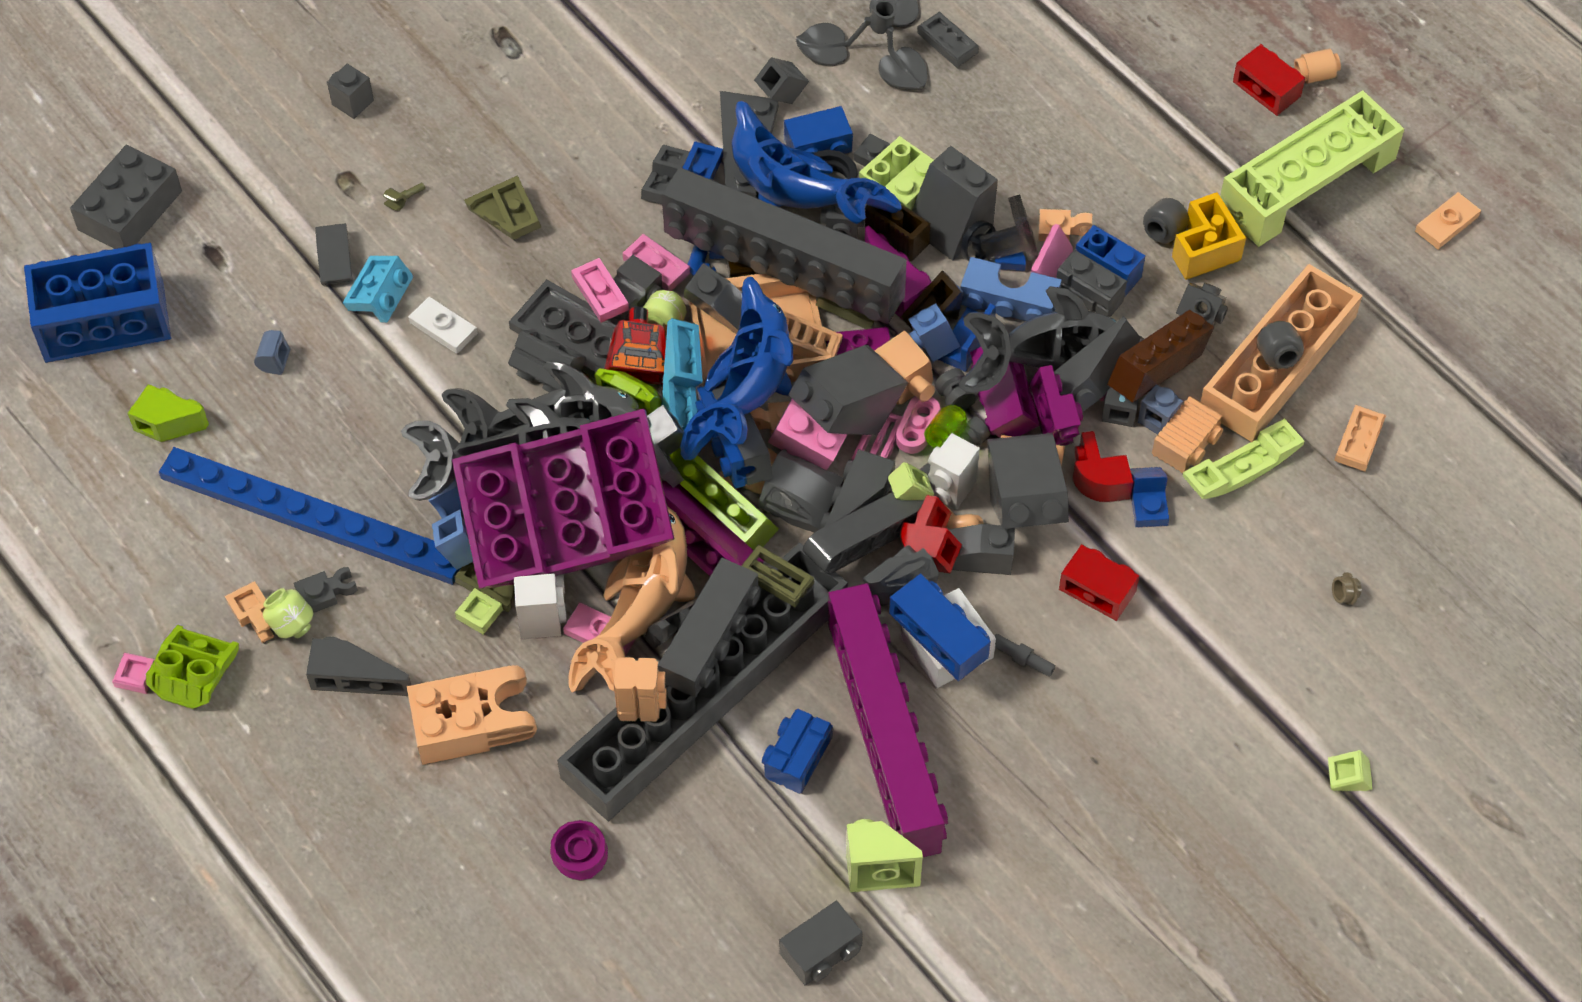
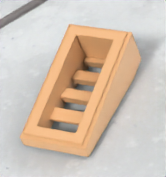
M783 312L790 332L789 338L793 345V354L809 358L825 355L834 357L837 355L843 339L842 334L793 314ZM799 334L803 335L802 340L797 339ZM811 338H816L814 345L809 344ZM824 340L829 341L826 350L821 348Z

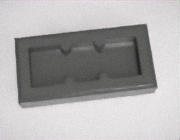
M940 11L917 26V33L956 68L979 53V46Z

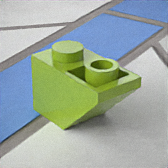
M150 384L146 386L128 412L134 431L159 442L205 430L209 425L204 407L199 402L193 399L185 400L176 396L167 388L161 387L159 389Z

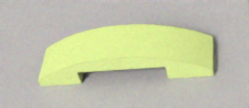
M1284 418L1260 431L1258 438L1215 462L1207 459L1184 471L1182 476L1202 499L1217 497L1234 491L1267 473L1302 447L1305 441Z

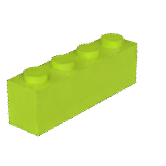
M681 447L669 455L684 479L680 484L750 548L755 550L758 545L764 547L779 530L775 524L698 455L692 460H684L681 456Z

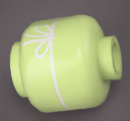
M669 290L656 291L643 306V308L648 310V323L663 326L665 337L667 335V322L671 318L683 321L687 313L682 298L677 293Z
M281 588L265 600L263 604L265 607L263 618L278 637L287 639L294 636L295 638H300L310 630L313 610L297 590Z

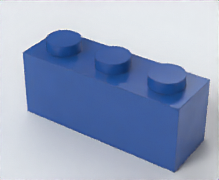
M920 573L890 597L889 614L958 682L989 658L991 641L986 631L980 626L975 627L967 619L964 610L958 604H952L943 596L941 588L934 581L929 582Z

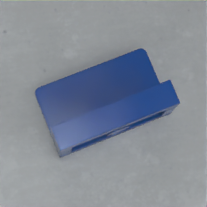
M990 303L984 313L996 317V306ZM968 307L952 330L960 347L938 359L964 372L968 370L973 362L970 352L981 347L977 337L964 325V317L968 313L977 312Z

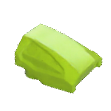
M599 368L595 373L597 385L625 391L638 402L639 409L646 410L647 416L662 405L660 395L654 387L623 371Z
M177 625L161 644L153 664L147 671L146 685L162 700L192 709L210 702L212 692L226 669L235 659L239 650V643L234 641L229 643L183 629V626Z

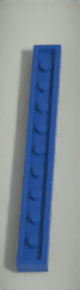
M173 447L158 472L162 480L451 585L455 583V575L460 570H456L435 548L434 540Z

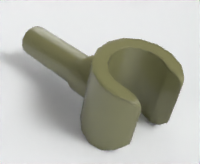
M421 182L401 193L393 188H389L383 194L388 199L384 202V205L392 210L400 211L407 199L425 190V185Z

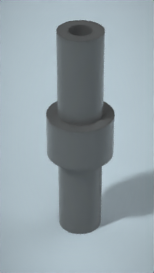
M995 634V648L1013 657V662L1023 667L1028 665L1048 677L1052 675L1056 665L1034 654V649L1023 643L1017 645L1003 636Z

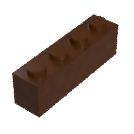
M1189 309L1122 353L1117 360L1107 385L1133 403L1151 391L1156 384H1161L1202 356L1214 326L1204 320L1201 315Z

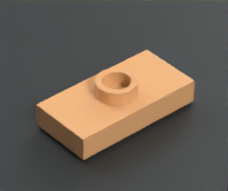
M1457 192L1417 224L1415 232L1439 250L1480 216L1481 210Z
M1355 405L1334 461L1366 471L1386 415Z

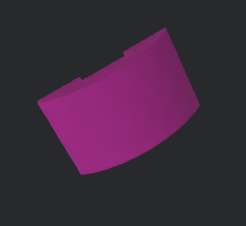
M645 409L580 425V429L520 445L512 443L452 459L479 589L513 585L514 577L555 574V576L587 569L635 555L675 539Z

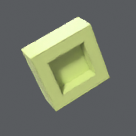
M474 588L457 609L455 615L457 620L484 635L503 611L502 603Z

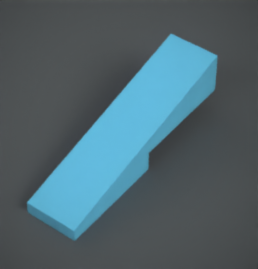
M671 318L667 322L662 405L676 417L683 430H685L690 419L697 413L695 405L697 401L696 387L703 382L699 325Z

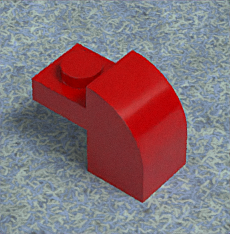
M1081 432L1080 444L1075 446L1076 461L1072 478L1077 489L1086 497L1099 502L1129 500L1133 479L1127 455L1101 458L1095 432Z
M926 495L922 507L917 513L915 524L903 522L901 529L902 543L904 547L910 545L916 552L924 548L933 558L938 572L950 574L962 544L946 528L952 512L937 496Z

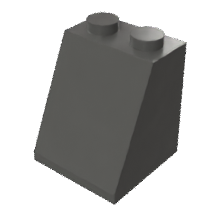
M952 146L948 147L930 163L912 211L931 223L929 244L953 261L961 254L963 237L974 223L984 220L994 225L998 179ZM988 226L980 227L972 236L976 237L980 233L984 234L989 229Z
M863 345L803 368L788 395L827 433L878 435L908 382L869 345Z
M1046 433L987 439L990 501L1002 528L1009 529L1069 522L1068 491L1053 434Z

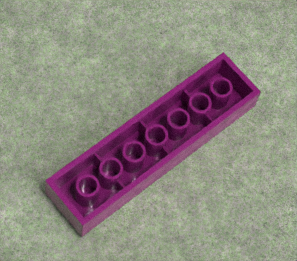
M868 583L828 592V627L889 826L922 850L923 858L940 854L942 852V841L947 839L945 825L948 824V816L944 804H938L935 796L938 793L935 774L928 773L925 763L929 762L927 749L924 742H918L916 732H919L915 712L909 713L906 705L909 702V693L905 682L899 683L897 673L900 672V666L896 653H890L887 645L891 642L887 624H881L878 617L881 614L879 598L877 594L871 595Z

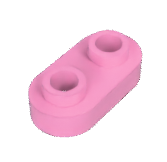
M916 396L910 400L896 429V444L903 452L914 454L921 452L927 446L940 415V405L934 397L925 402H922ZM925 413L928 416L922 417L919 414ZM914 438L916 441H908L907 439Z

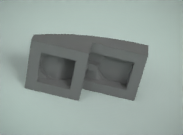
M663 144L652 162V172L641 189V199L662 204V192L679 167L683 168L690 151Z
M347 224L315 227L321 284L327 285L353 281Z

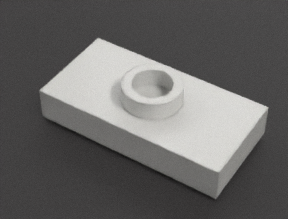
M428 297L408 316L410 324L456 354L478 334L477 327L431 297Z

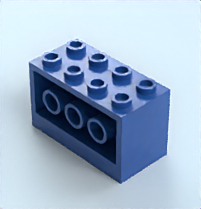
M151 242L112 250H102L85 255H74L47 262L41 261L24 266L30 325L45 363L171 339L163 278Z

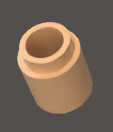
M1329 48L1302 54L1300 58L1294 60V68L1305 77L1306 83L1309 84L1336 78L1337 71L1341 70V63L1338 54H1333Z

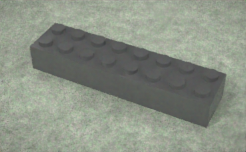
M680 167L662 192L664 232L674 239H682L692 243L701 250L711 251L723 256L730 262H738L752 268L757 273L767 274L779 279L786 285H794L808 291L813 296L823 297L837 303L842 308H850L864 314L871 320H879L886 324H889L905 297L907 259Z

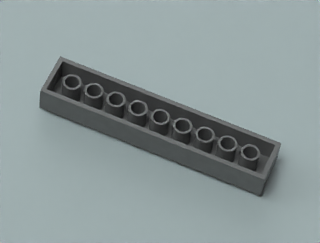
M800 542L782 559L813 576V586L811 588L808 587L806 595L799 599L796 607L791 606L761 588V594L754 607L749 606L744 614L746 619L741 631L738 634L733 633L730 638V647L727 655L722 661L718 660L713 667L714 675L707 688L702 687L696 698L665 684V688H667L666 709H660L657 722L641 721L640 718H637L636 721H620L617 716V708H614L557 760L560 779L608 822L828 621V592L848 588V582L836 572L826 574L803 552L804 545ZM771 567V569L774 568L775 570L779 571L783 574L784 577L788 578L798 585L801 584V582L797 581L796 579L792 578L791 576L787 575L786 573L782 572L776 567Z

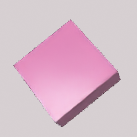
M124 653L112 681L114 687L147 694L149 687L146 685V673L155 659Z

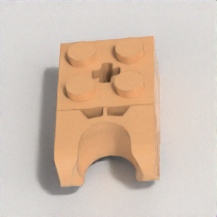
M512 665L407 686L417 747L422 765L488 752L491 747L532 738L537 731V726L531 714L527 711H505L499 707L500 703L506 698L523 692L527 683L525 670L519 666Z

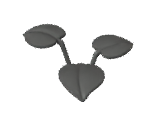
M871 0L869 5L871 16L865 17L861 26L846 41L843 30L832 23L815 24L801 35L796 36V43L806 57L815 63L833 66L846 60L847 50L845 47L850 46L865 28L870 26L877 34H887V45L890 55L881 58L878 70L881 78L888 85L899 89L924 88L927 82V68L921 55L910 47H901L896 52L893 48L894 28L892 25L905 27L915 22L919 13L917 0Z

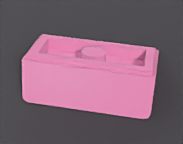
M1055 224L1052 226L1031 272L1056 278L1058 268L1073 252V247L1060 225Z

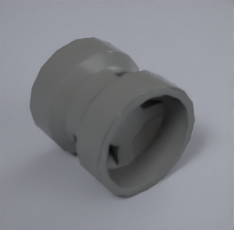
M959 368L950 369L940 375L934 386L938 393L946 398L945 404L952 413H960L967 410L978 398L977 393L965 392L959 387L961 378L965 376Z

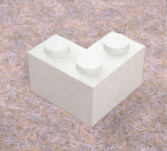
M544 574L514 577L515 607L521 639L561 636V623H567L566 605L564 603V575Z

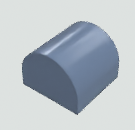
M269 330L263 333L254 364L265 373L282 375L290 348L281 331Z

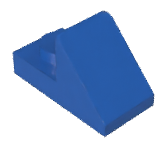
M1161 467L1130 468L1133 479L1131 500L1135 528L1168 526L1169 514L1165 493L1168 477Z

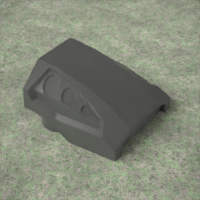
M783 449L776 456L772 465L773 478L765 480L759 499V507L769 511L775 517H780L790 525L815 533L820 530L823 516L831 508L834 491L837 486H843L844 478L809 461L791 455L787 450Z
M908 545L901 549L893 558H888L863 577L864 584L868 583L871 595L877 594L880 606L890 605V597L920 573L929 582L934 581L937 584L939 572L933 558L924 548L916 552Z

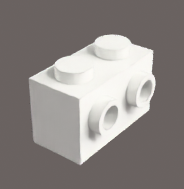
M953 433L950 434L941 448L937 446L932 451L928 459L930 472L927 477L934 496H937L944 505L957 510L977 482L980 448Z

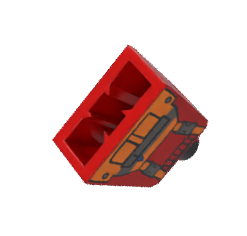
M631 308L629 310V321L621 320L618 322L612 334L604 369L623 371L645 383L663 385L666 349L665 330L661 325L648 323V310L646 308Z

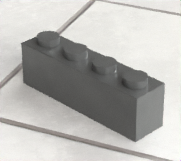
M720 559L658 664V670L665 672L666 685L695 698L702 687L707 688L714 675L713 667L718 660L722 661L725 658L730 647V638L733 633L738 634L741 631L746 619L745 612L749 606L754 607L760 597L761 588L758 587V573L727 559Z

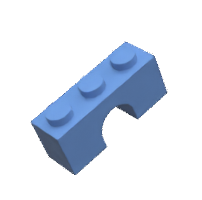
M970 257L960 289L964 292L961 305L967 306L970 309L985 311L991 303L996 306V314L999 316L1023 321L1055 312V308L1046 290L1050 286L1061 288L1062 279L1031 272L1029 280L1024 286L1009 288L999 281L1001 264Z
M455 479L443 492L428 500L442 518L432 524L435 548L458 570L472 563L473 558Z

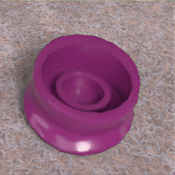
M577 820L565 823L554 833L551 840L550 854L553 864L560 873L571 879L585 880L591 879L603 869L608 859V846L603 833L592 822Z

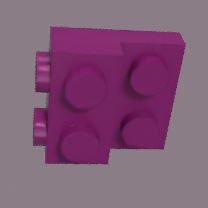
M1052 365L1040 367L1029 383L1041 432L1042 434L1052 433L1056 445H1070L1074 443L1073 438L1080 435L1078 428L1081 425L1080 421H1083L1081 405L1079 402H1075L1073 393L1060 396L1059 393H1062V382L1059 374H1054Z

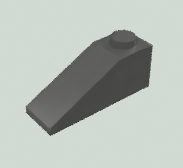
M703 263L685 287L684 298L737 334L741 321L742 292L729 280Z
M1124 316L1054 371V374H1059L1062 382V393L1060 394L1067 395L1073 393L1074 400L1080 403L1082 412L1106 394L1110 387L1107 384L1119 356L1138 344L1141 339Z
M978 524L949 529L962 544L952 570L1011 575L1015 528L1003 529L1001 525Z
M337 637L312 639L306 672L311 690L408 696L407 686H411L409 674L347 640H341Z

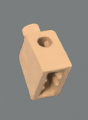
M905 330L874 350L908 382L896 403L897 405L905 403L914 396L922 402L928 401L933 396L935 387L932 385L934 380L930 359Z

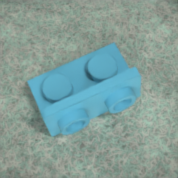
M369 256L345 297L343 305L348 311L373 312L380 322L387 323L413 279V275L399 256Z

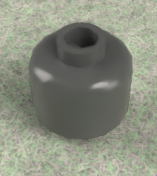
M1163 198L1147 210L1143 217V225L1151 239L1159 243H1169L1175 240L1176 234L1186 230L1189 225V216L1184 205L1178 200Z
M1276 321L1270 323L1258 334L1257 347L1264 361L1272 368H1290L1303 355V341L1296 328L1289 322Z

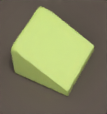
M903 462L888 476L894 496L898 500H925L926 495L934 496L927 474L908 463Z
M1361 750L1328 757L1332 791L1372 790L1370 761Z

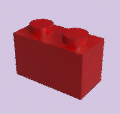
M1262 44L1236 63L1233 83L1276 116L1301 97L1305 77L1297 69L1289 66L1275 52L1268 50Z
M1081 544L1061 573L1059 590L1117 621L1135 595L1140 575L1136 574L1127 565H1119L1106 558L1099 550L1090 549Z

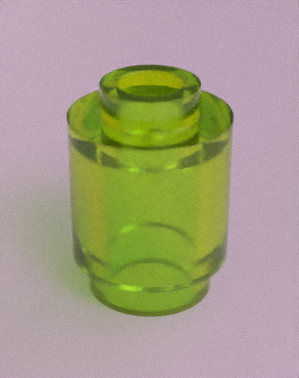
M948 405L941 408L925 429L924 436L928 444L932 448L937 446L941 448L951 433L960 437L967 426L966 413L956 405Z

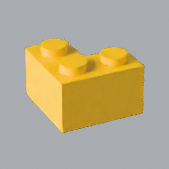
M1218 192L1190 201L1188 208L1189 230L1176 234L1172 258L1185 280L1241 261L1246 241L1245 235Z

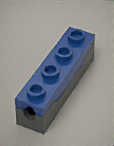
M727 380L709 392L704 389V386L697 387L699 401L695 402L697 412L718 400L723 393ZM750 412L744 415L748 426L747 439L744 444H731L729 439L719 432H716L711 439L715 457H721L720 466L724 477L730 476L735 489L746 484L750 485L773 478L770 453Z

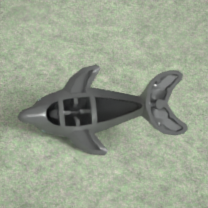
M1052 286L1046 290V293L1056 312L1036 316L1022 323L1009 334L1004 324L996 317L981 312L968 313L964 317V325L977 337L983 349V354L969 373L961 378L959 387L965 392L972 393L991 389L1005 375L1009 361L1037 368L1052 365L1053 371H1055L1117 321L1105 315L1089 311L1083 300L1070 290Z
M547 361L544 368L557 381L561 389L532 399L547 405L559 417L586 418L593 422L640 410L638 402L625 391L613 387L595 385L584 373L566 363ZM453 388L447 389L441 394L443 401L453 409L465 428L460 444L495 436L524 425L510 409L499 412L483 398L469 390Z
M530 398L509 399L506 406L524 425L472 442L460 444L440 425L431 421H414L409 423L401 430L402 436L415 443L426 456V460L419 478L409 489L408 496L418 501L428 500L449 487L456 479L452 459L512 443L520 445L580 429V425L593 421L586 418L559 417L547 405Z

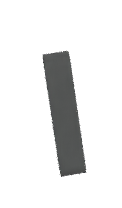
M892 492L813 533L805 542L803 552L826 574H831L901 537L903 522L915 524L917 513L922 507L924 500H898Z

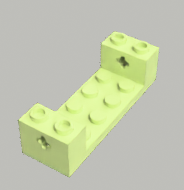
M1362 90L1225 176L1220 197L1241 231L1260 247L1282 233L1286 212L1289 208L1360 163L1365 165L1374 174L1396 160L1404 128Z

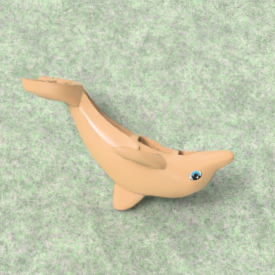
M669 507L668 512L675 539L652 549L619 559L610 573L603 597L606 601H609L620 591L621 593L614 612L604 629L597 637L584 642L576 650L569 670V688L571 692L582 690L597 671L603 675L609 689L614 691L615 660L618 657H625L623 646L643 635L649 626L659 621L674 601L688 602L695 598L693 584L685 574L687 544L684 527L676 512Z

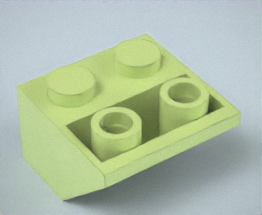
M899 136L859 172V177L876 181L885 186L896 196L901 204L912 210L929 165L934 160Z

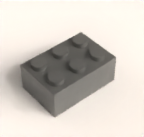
M126 144L74 202L70 210L78 231L114 249L129 247L141 240L179 196L182 188L175 168Z

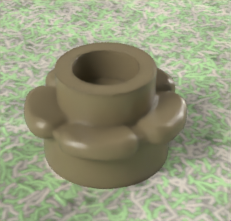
M1349 572L1334 578L1332 594L1336 602L1353 605L1360 597L1362 588L1360 581L1357 578H1352L1353 576Z

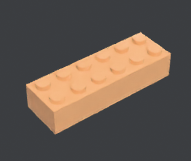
M1308 264L1203 388L1201 403L1223 415L1221 424L1250 442L1254 441L1258 437L1259 432L1264 430L1356 318L1362 295ZM1276 321L1289 322L1300 335L1304 345V352L1294 366L1286 369H1275L1264 361L1257 347V337L1261 330L1270 323Z

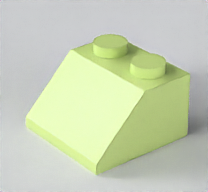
M861 819L853 824H847L846 859L850 892L920 886L923 860L922 850L883 821L874 822L870 819Z

